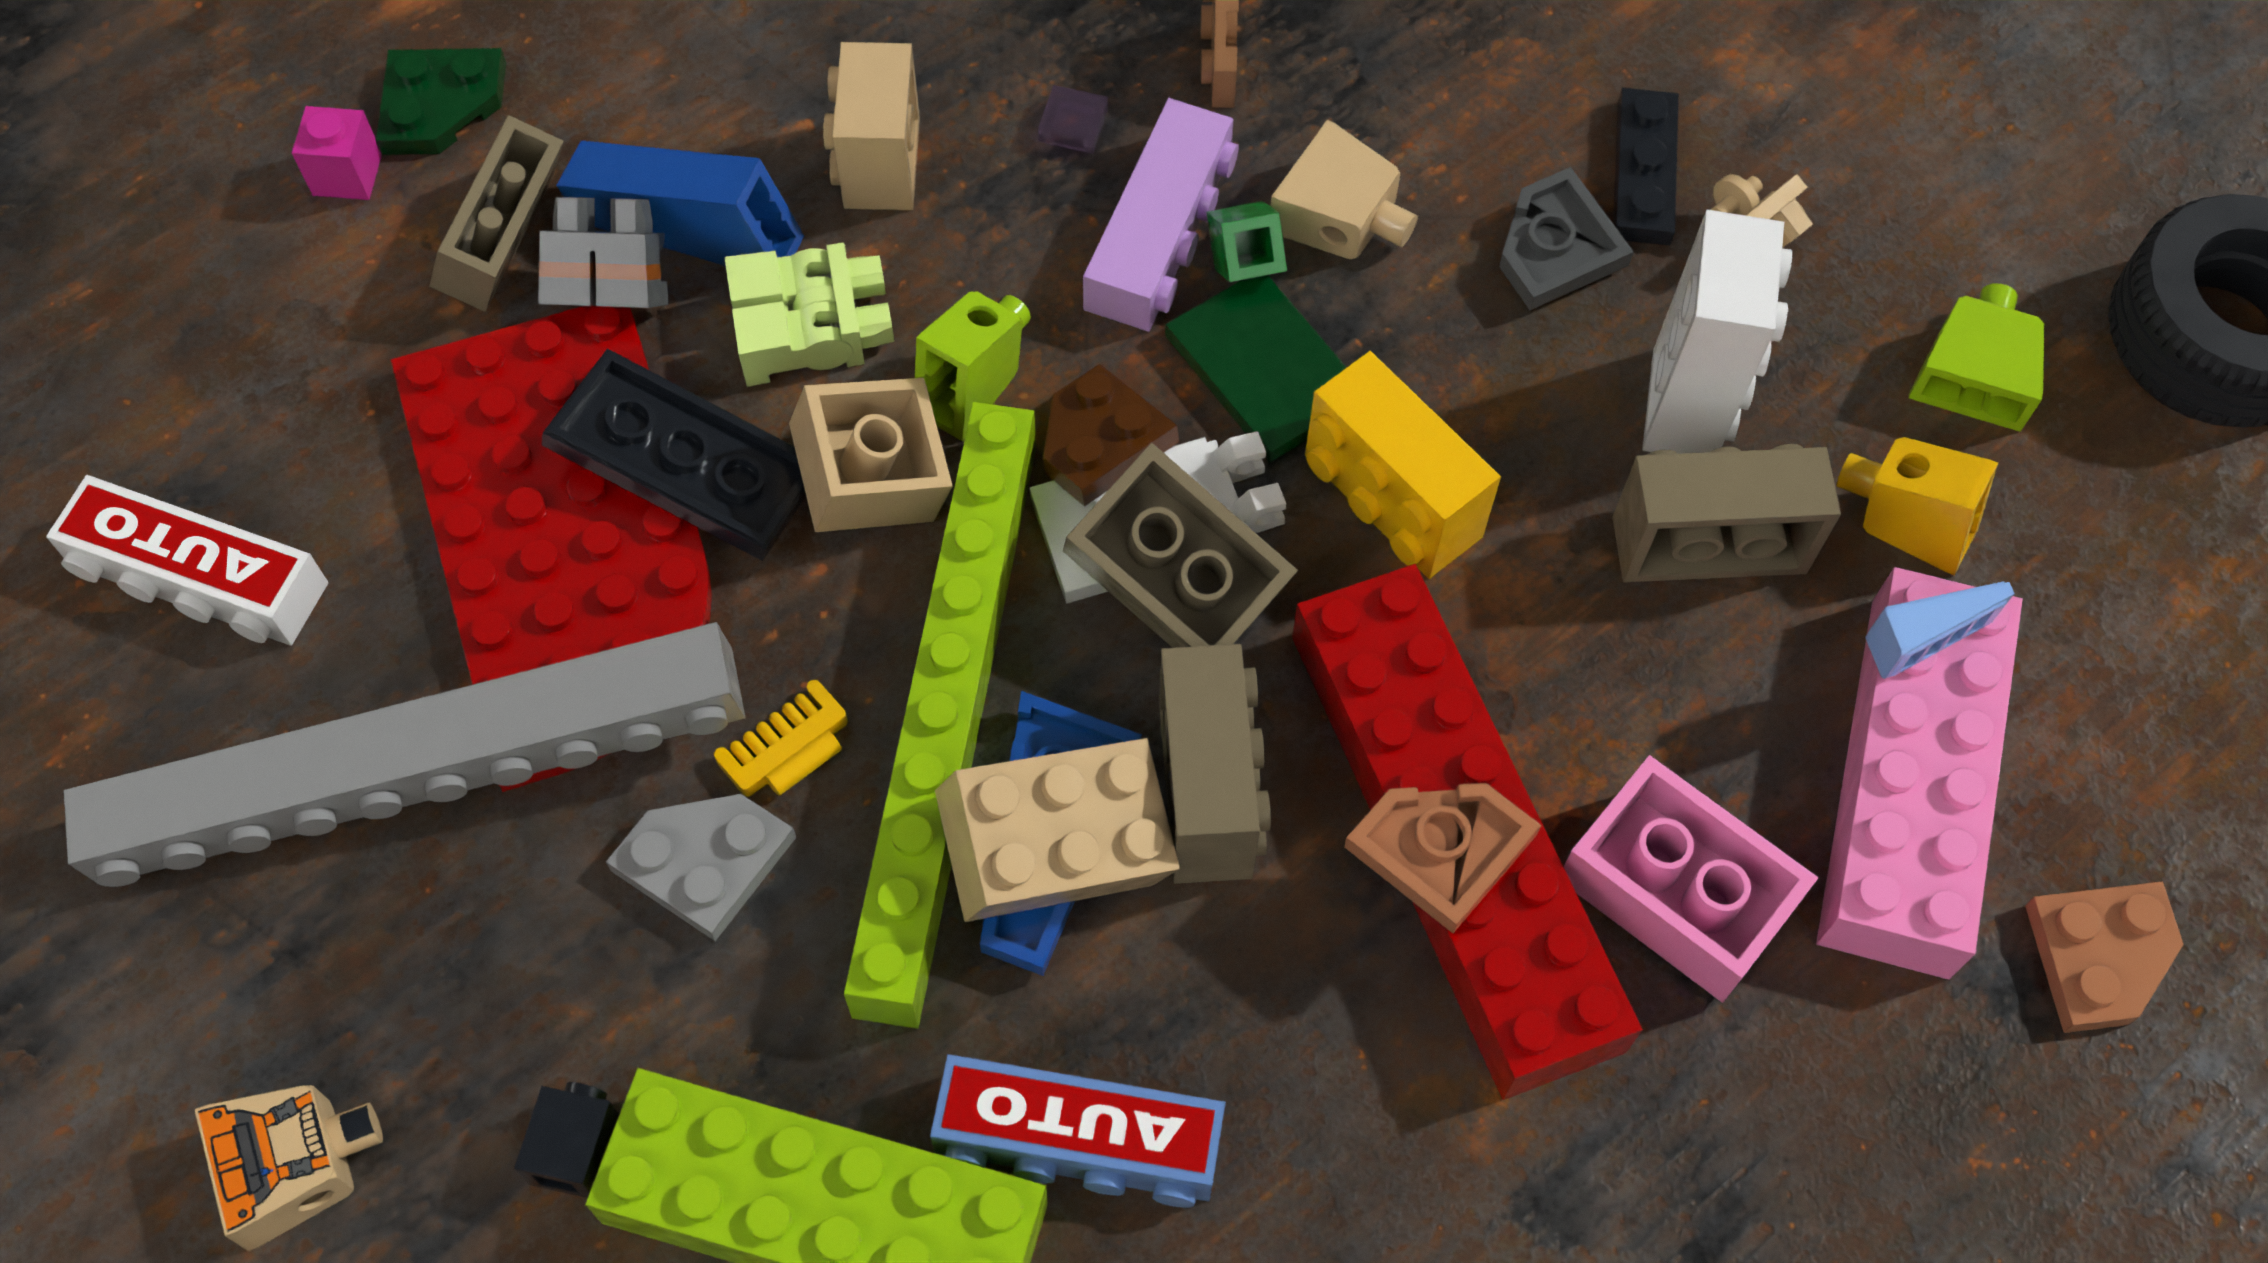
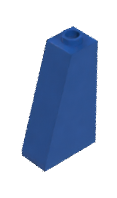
M581 140L556 185L564 197L594 198L595 227L606 231H611L610 199H649L653 233H665L663 248L726 266L725 257L768 251H776L777 257L791 256L797 252L805 236L760 158Z

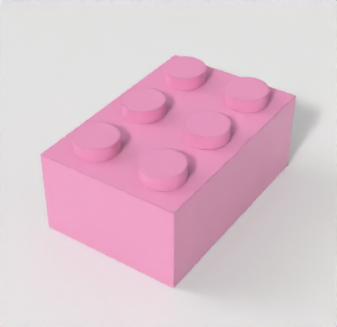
M1650 755L1572 849L1564 865V869L1578 895L1722 1003L1734 990L1819 878Z

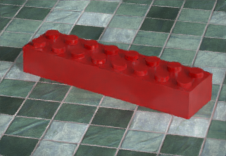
M1416 563L1298 603L1292 639L1370 810L1389 789L1418 787V792L1457 790L1458 785L1487 783L1541 825L1537 836L1454 933L1450 932L1412 901L1502 1100L1627 1053L1643 1029Z

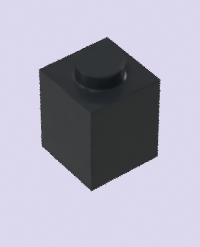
M567 1082L565 1090L546 1086L541 1087L514 1167L529 1185L588 1198L619 1118V1113L610 1101L606 1100L607 1093L594 1086L578 1082Z

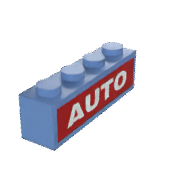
M947 1054L930 1138L935 1154L945 1155L946 1157L984 1168L986 1163L1014 1167V1176L1032 1182L1053 1183L1055 1176L1059 1175L1082 1179L1083 1187L1092 1192L1105 1195H1123L1125 1187L1153 1192V1200L1161 1204L1189 1208L1194 1207L1196 1199L1210 1201L1225 1102Z

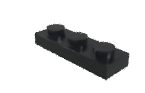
M1622 88L1617 111L1613 225L1625 241L1670 246L1674 237L1679 93Z

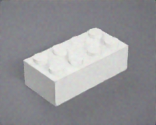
M1706 209L1653 350L1642 451L1653 452L1667 449L1676 451L1678 454L1704 453L1722 447L1725 440H1735L1741 409L1748 410L1753 399L1756 376L1763 377L1766 373L1771 353V341L1780 342L1786 325L1788 304L1778 302L1779 288L1785 287L1789 277L1792 250L1782 248L1783 221Z

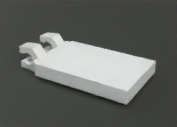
M1258 431L1228 438L1219 447L1216 440L1207 442L1204 437L1173 446L1164 452L1255 533L1285 524L1282 510L1286 509V501L1278 483L1249 489L1240 498H1238L1233 486L1235 482L1265 473L1262 459L1266 458V451ZM1054 480L1029 487L1031 502L1066 604L1108 592L1063 552L1066 536L1104 494L1084 507Z

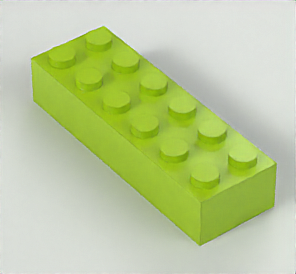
M637 1068L585 1205L601 1224L733 1263H1031L1048 1201L1046 1185Z

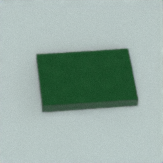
M1268 275L1237 282L1168 322L1165 327V336L1246 434L1258 431L1266 451V459L1269 463L1307 441L1314 391L1347 368Z

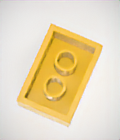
M1371 351L1367 352L1314 391L1305 450L1309 467L1320 480L1326 483L1331 481L1347 497L1352 511L1361 521L1366 524L1373 523L1389 539L1394 553L1403 563L1408 566L1416 563L1418 569L1428 579H1431L1483 538L1501 476Z

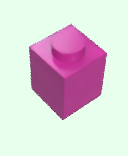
M305 106L292 155L312 195L370 200L382 154L364 111Z

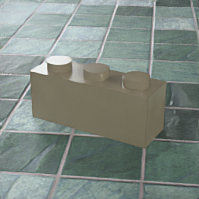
M508 115L437 251L429 287L480 310L487 311L553 179L564 143L563 140Z

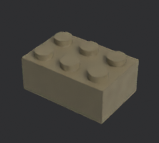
M1153 443L1143 451L1066 536L1063 552L1172 648L1234 644L1298 571Z
M1784 444L1771 450L1741 451L1735 447H1720L1704 453L1682 454L1664 449L1656 450L1646 455H1637L1612 517L1623 582L1807 574L1841 516L1827 447L1803 448L1798 444Z
M1241 644L1161 649L1159 714L1168 823L1180 867L1179 870L1173 873V884L1252 879L1256 856L1266 855V831L1271 829V814L1268 791H1260V769L1264 768V743L1262 729H1254L1253 707L1258 706L1257 675L1255 667L1244 668Z

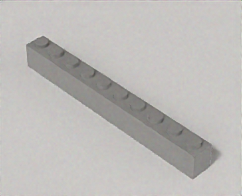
M714 622L64 790L68 864L99 885L107 887L125 886L138 881L142 874L165 868L173 870L195 868L202 865L208 857L231 851L238 853L261 851L269 847L273 840L297 834L303 836L323 835L333 831L339 823L362 817L368 819L392 817L401 812L402 807L428 800L433 802L454 801L465 796L467 790L494 783L498 785L520 784L529 780L533 773L556 767L567 769L585 767L594 763L598 756L621 750L631 752L651 750L658 747L664 739L687 733L694 735L713 734L723 730L730 722L745 719L733 650L718 623Z

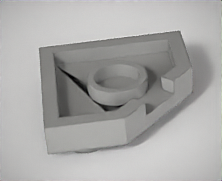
M736 794L648 810L606 863L611 872L716 941L793 843L796 835L793 827L744 795Z

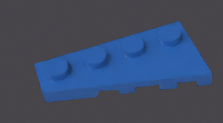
M1021 691L1016 733L1012 743L1010 761L1142 739V734ZM1075 901L984 918L980 939L981 953L1044 976Z

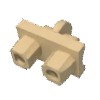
M1729 174L1720 179L1713 188L1716 205L1711 210L1783 221L1782 248L1813 225L1801 205L1795 199L1808 188L1797 174L1761 201L1757 193L1763 189V185L1755 176L1745 180L1738 175Z

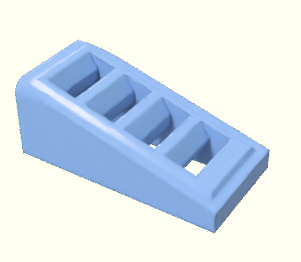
M2003 581L1885 607L1865 637L1881 677L1886 679L1895 676L1992 623L2015 594L2010 582L2005 583Z

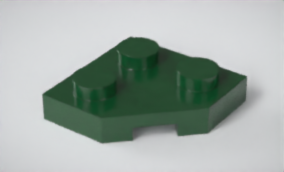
M502 48L388 50L376 142L381 154H440L457 141L455 133L477 116L482 120H486L502 107L506 60Z

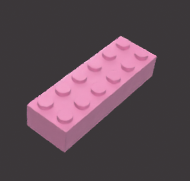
M1894 567L1872 601L1867 634L1887 606L1975 587ZM2012 596L1994 621L1986 627L1903 672L1886 679L1881 677L1866 641L1816 945L1948 980L1975 955L2023 598Z

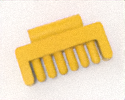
M811 680L807 683L806 687L810 699L803 693L795 696V703L807 715V719L803 717L792 703H785L782 706V712L795 726L794 729L778 712L771 713L769 721L782 735L781 738L777 736L766 722H759L756 725V731L769 745L768 748L752 731H747L743 734V741L754 752L756 757H753L740 741H733L730 744L731 752L743 766L738 763L726 748L719 747L715 750L714 757L718 766L744 796H752L769 784L771 789L780 797L842 750L834 734L848 724L846 712L818 680Z

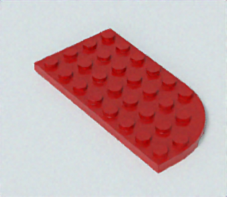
M582 306L391 359L472 685L703 626L710 622L712 603L711 576L698 527L542 446L543 431L607 348L649 370L630 307ZM609 754L602 755V756H598L597 760H599V759H601V758H603V757H605V756H607V755H609ZM556 767L533 773L532 777L523 783L499 785L502 792L575 769Z

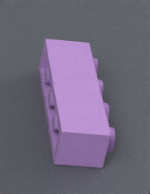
M1168 98L1083 275L1084 311L1150 332L1159 311L1164 313L1169 311L1178 285V279L1174 278L1180 265L1185 267L1190 265L1199 238V234L1195 233L1200 220L1208 222L1206 212L1215 210L1219 195V189L1215 187L1220 176L1229 178L1237 160L1239 145L1232 143L1233 118Z

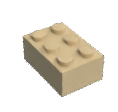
M1148 738L956 770L935 790L964 922L1149 887L1180 869Z

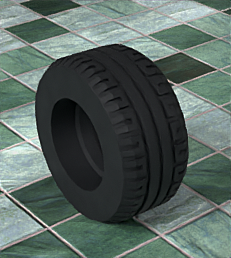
M2228 194L2192 200L2185 205L2174 208L2173 211H2169L2154 224L2116 281L2111 292V300L2108 307L2112 340L2124 366L2137 383L2161 404L2188 418L2212 425L2244 428L2268 425V336L2250 333L2227 323L2208 307L2197 287H2213L2233 292L2254 304L2268 319V198Z

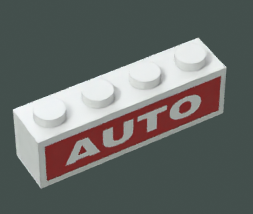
M87 474L46 536L64 558L61 562L62 566L73 575L96 583L100 577L116 582L118 587L124 592L144 602L151 603L155 597L173 603V606L184 615L199 622L208 623L211 617L229 623V626L241 636L258 643H265L267 638H271L292 646L329 583L310 553Z

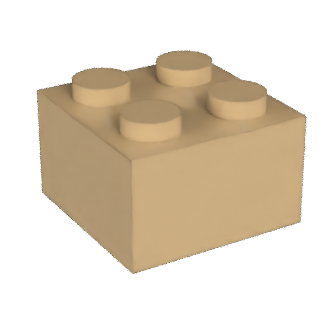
M841 42L839 66H829L828 96L830 102H835L834 113H825L823 125L824 147L831 150V185H840L844 209L913 210L920 115L912 43Z
M910 378L804 385L789 426L815 532L934 522L953 485L925 379Z

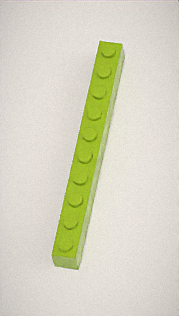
M973 402L844 991L852 1019L919 1029L952 866L935 790L956 770L972 767L1036 452L1034 410Z

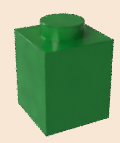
M1264 201L1206 212L1214 268L1227 281L1235 282L1287 271L1280 214L1277 210Z

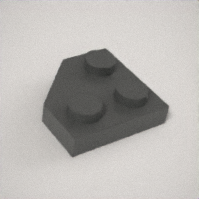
M1569 167L1521 188L1499 268L1528 309L1532 310L1629 266L1634 252L1573 169Z

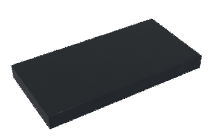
M608 348L542 433V446L761 561L765 559L806 497L795 446Z

